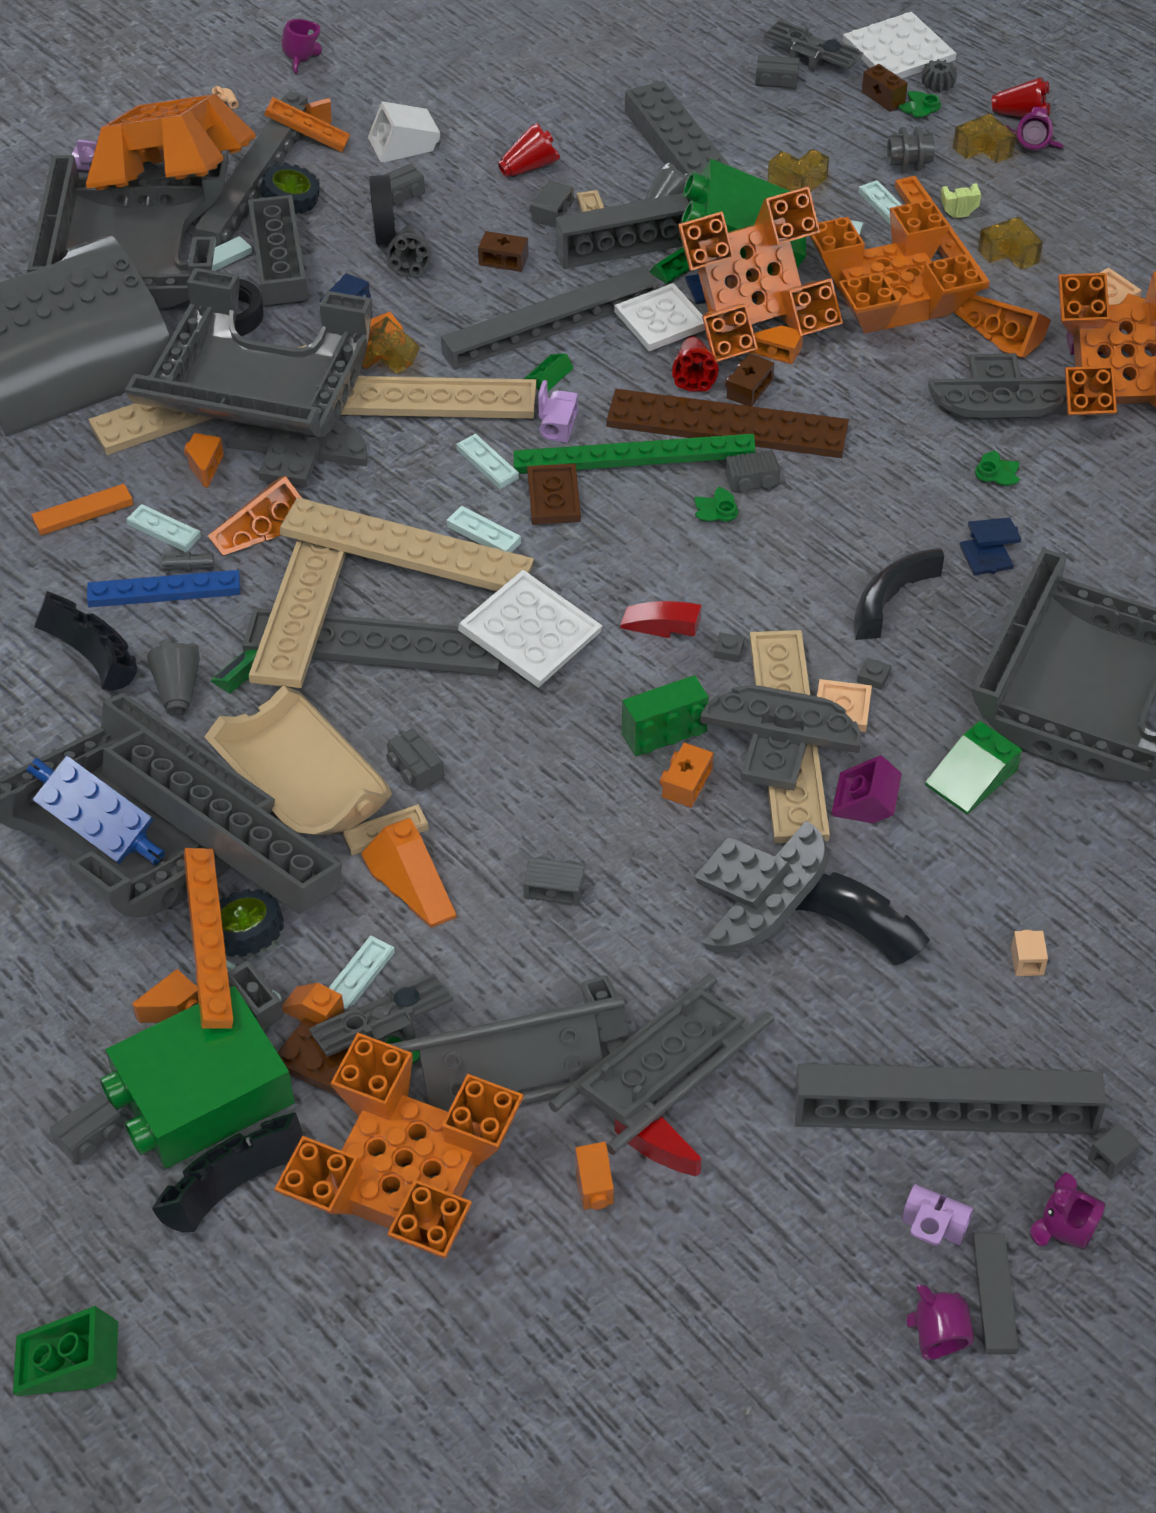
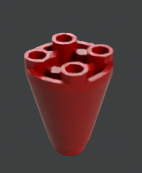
M1039 77L1000 91L997 95H992V111L998 112L1001 115L1023 118L1026 114L1031 113L1033 107H1041L1047 109V116H1050V103H1046V94H1049L1050 91L1049 81H1044L1043 77Z
M538 123L530 126L501 157V161L497 163L501 173L506 178L509 176L513 177L551 165L559 160L560 155L551 144L553 138L549 131L543 132Z
M689 337L683 342L672 364V376L675 385L690 392H706L711 388V385L718 376V363L715 356L697 337Z

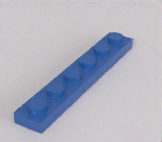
M239 570L87 582L88 608L241 595Z

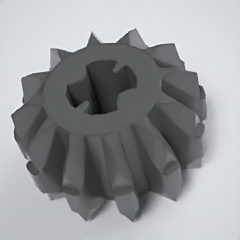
M930 60L929 63L924 64L921 75L922 84L925 85L926 89H932V92L935 90L940 93L942 90L949 91V88L954 87L956 82V67L951 62L947 63L946 60Z

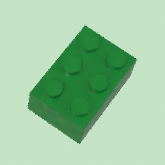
M693 675L623 699L622 736L634 756L651 753L661 747L673 745L681 740L707 732V724L701 723V714L703 710H706L705 706L709 704V696L697 677Z

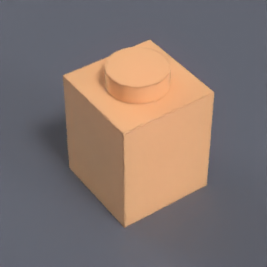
M1014 931L1011 952L1015 976L1044 975L1048 956L1043 931Z

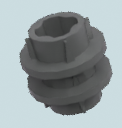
M901 127L898 134L888 136L889 165H899L901 172L907 171L908 164L913 163L916 171H921L923 164L933 162L935 143L932 133H923L921 127H915L913 135H908L906 127Z

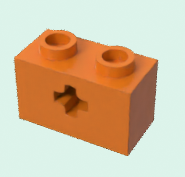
M683 743L679 752H674L669 770H664L660 778L659 784L662 786V798L692 808L713 770L714 752Z

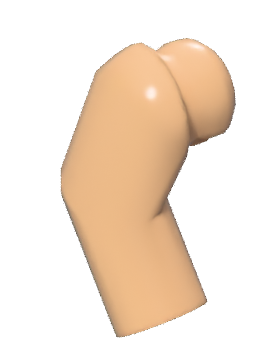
M215 86L212 89V94H216L231 109H236L239 106V102L231 89L221 88L220 86Z

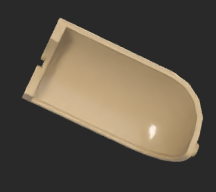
M284 685L269 701L258 707L259 712L255 715L248 716L245 713L236 717L219 716L204 736L237 773L275 799L272 811L284 824L297 833L312 835L341 833L372 816L392 795L389 785L328 720L298 690Z

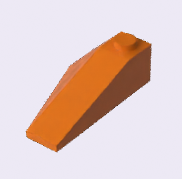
M979 295L972 296L954 312L1003 352L1016 353L1017 356L1025 358L1043 342L1051 319L1038 312Z
M286 476L279 477L207 536L222 556L281 536L280 527L296 498L302 497Z
M411 818L384 827L361 853L372 877L378 882L381 881L389 888L390 893L395 897H400L408 904V908L431 928L457 918L426 846Z

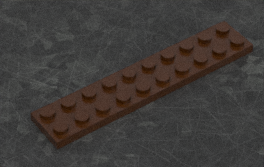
M615 388L606 427L685 438L754 434L755 447L842 458L849 419Z

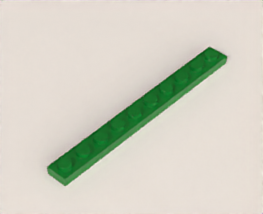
M754 434L514 450V469L519 474L527 473V466L576 463V470L725 460L727 456L756 453Z

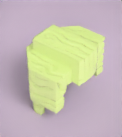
M977 183L972 184L970 189L966 187L955 189L954 193L949 191L948 186H943L941 189V201L944 210L953 218L968 217L980 205L981 193Z

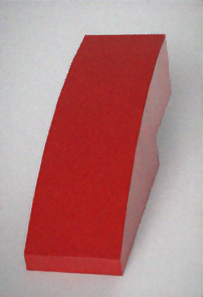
M655 601L628 606L620 628L669 639L672 632L695 637L701 620L702 605L677 601Z
M663 1117L651 1123L627 1143L642 1155L660 1165L695 1177L701 1173V1157ZM615 1119L614 1131L619 1135L627 1127Z

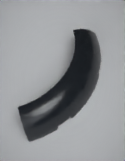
M941 548L928 549L907 555L888 565L874 576L863 591L854 617L855 640L881 638L882 610L886 602H889L899 592L900 587L908 582L915 583L924 579L941 577L945 556Z
M46 591L34 628L63 640L84 655L98 672L101 680V689L113 691L129 685L137 673V663L135 656H131L127 651L128 644L122 636L94 613L85 614L76 609L77 604L73 601Z
M833 872L831 875L823 874L815 887L795 909L822 914L847 925L873 943L893 965L902 964L912 959L930 941L923 930L908 915H905L903 918L889 906L891 902L886 897L870 887L836 872Z
M296 1113L286 1114L262 1122L260 1124L262 1129L246 1136L238 1133L192 1162L183 1170L184 1177L175 1186L168 1185L152 1207L153 1212L161 1223L179 1232H195L206 1214L234 1189L259 1174L288 1163L303 1136Z

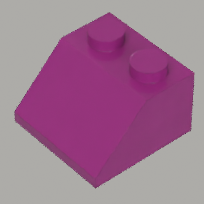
M882 755L840 772L831 814L835 817L867 823H875L893 816L902 773Z

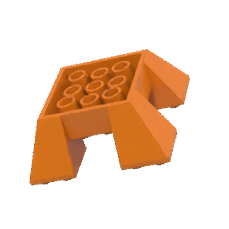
M216 94L137 105L101 127L86 187L104 190L109 188V185H115L116 188L127 186L129 181L138 179L137 176L144 172L143 164L147 161H151V164L164 161L166 178L175 176V179H183L188 177V174H195L196 177L209 174V170L216 169L217 164L224 160L220 152L228 150L229 153L239 152L242 150L241 147L250 145L249 142L256 138V135Z
M809 186L764 199L755 224L731 232L727 230L723 211L678 224L689 270L697 269L708 308V312L702 316L711 353L715 356L717 362L757 350L758 347L752 324L777 316L790 328L796 329L800 336L843 324L832 278L801 284L790 242L820 233ZM742 247L746 250L744 259L740 255ZM769 263L773 267V272L771 275L767 271ZM748 270H750L752 273V278L750 281H748L746 278V272ZM727 276L731 280L729 287L725 285V278ZM754 292L757 294L758 297L757 302L755 304L752 301V295Z
M932 199L890 208L892 244L864 250L865 243L849 217L818 222L820 233L809 236L833 282L864 334L949 316L986 285V281L968 254L931 262L932 257L949 230L948 223Z
M1156 271L1152 274L1144 303L1109 305L1107 273L1059 274L1061 323L1073 336L1075 367L1065 368L1068 416L1116 414V404L1149 403L1156 407ZM1119 328L1125 329L1127 335L1120 332ZM1144 350L1150 351L1152 357L1148 356ZM1121 351L1127 352L1129 358L1124 357ZM1097 352L1104 353L1106 358H1101ZM1123 374L1129 375L1131 381L1126 380L1123 377Z
M357 1032L330 1083L332 1088L358 1116L342 1150L302 1136L274 1191L330 1214H350L389 1228L388 1237L446 1259L472 1206V1201L462 1198L470 1178L477 1166L499 1150L524 1098V1094L467 1074L449 1111H444L408 1097L413 1058L411 1052ZM418 1137H424L422 1139H419L418 1141L414 1140ZM379 1152H382V1153H383V1154H380V1155H378V1156H373V1155H375L376 1153H379ZM405 1163H411L410 1165L401 1167V1165ZM431 1174H439L433 1178L428 1177ZM392 1189H398V1191L391 1194L387 1193Z

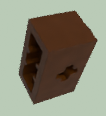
M877 64L864 71L862 93L891 112L897 109L900 104L906 103L908 82L884 66Z
M485 231L478 246V260L481 266L522 272L529 256L527 237Z
M749 353L744 361L739 362L736 371L726 379L727 399L746 406H753L773 381L774 362Z

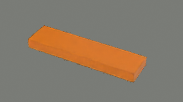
M272 97L264 114L340 152H343L351 135Z
M121 484L33 513L31 516L41 536L134 504L125 484Z

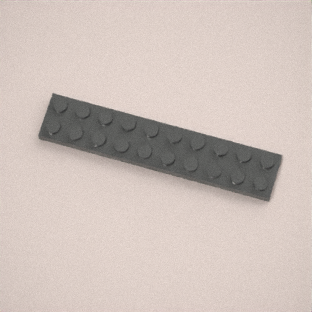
M253 608L242 645L243 652L258 650L272 609ZM328 614L325 616L311 658L492 676L499 675L501 661L460 632L458 630L459 626Z

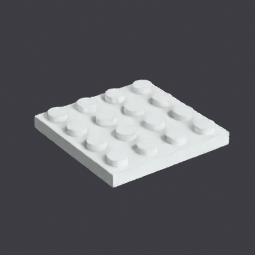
M912 12L843 34V42L863 52V56L860 59L870 68L880 64L900 78L922 72L924 64L929 63L930 60H946L947 63L956 60V52Z
M524 570L519 572L462 620L458 627L460 632L538 688L593 640L602 629L600 623Z

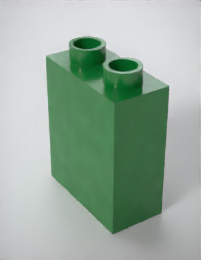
M710 159L701 174L693 171L686 181L683 197L689 199L690 202L684 211L681 223L723 211L727 230L731 232L754 225L764 199L790 191ZM806 237L790 241L797 268L806 257ZM742 247L740 255L744 259L746 250ZM769 263L767 271L771 275L773 272V267Z
M235 986L229 988L233 1014L232 1028H202L198 1003L105 1049L112 1072L99 1078L102 1089L109 1103L116 1110L128 1105L133 1112L135 1118L125 1122V1127L139 1155L141 1156L154 1149L165 1169L295 1103L287 1067Z

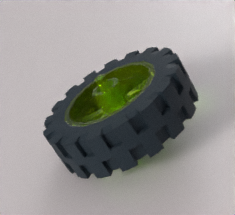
M283 163V165L274 164V167H268L267 171L263 173L260 187L261 196L267 198L292 195L295 214L297 212L305 213L307 210H312L314 205L317 204L320 183L318 179L316 180V176L313 173L310 174L306 168H299V165L294 164L292 166L289 163Z
M245 889L241 893L233 892L229 894L230 897L226 899L223 897L219 900L224 946L227 956L234 957L235 954H239V957L247 956V953L251 952L256 954L263 947L268 948L271 946L272 941L279 938V932L283 931L284 918L278 901L268 892L263 893L260 889H255V891Z

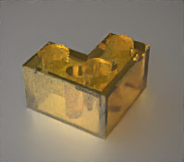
M991 113L956 126L953 149L965 159L983 152L995 163H998L1013 156L1016 134Z
M811 149L798 159L781 151L769 160L767 182L789 191L809 186L810 192H812L828 178L829 156Z
M1016 217L981 229L978 251L989 263L1009 257L1021 270L1039 264L1043 241L1020 217Z
M386 316L370 328L362 366L368 369L382 360L396 374H400L413 365L420 346Z

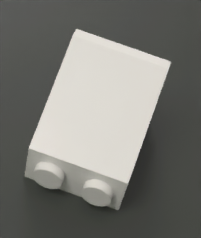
M382 101L368 139L380 162H388L433 151L436 143L439 142L440 131L427 109Z

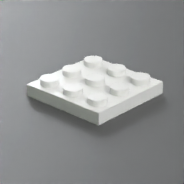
M674 283L615 305L614 312L648 351L705 330L702 319L703 315Z

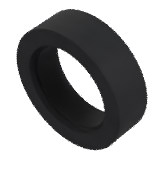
M389 174L369 176L376 244L390 243L396 236Z
M239 279L238 300L249 304V307L242 313L237 314L235 319V330L240 336L252 332L260 325L264 312L259 289L251 282Z

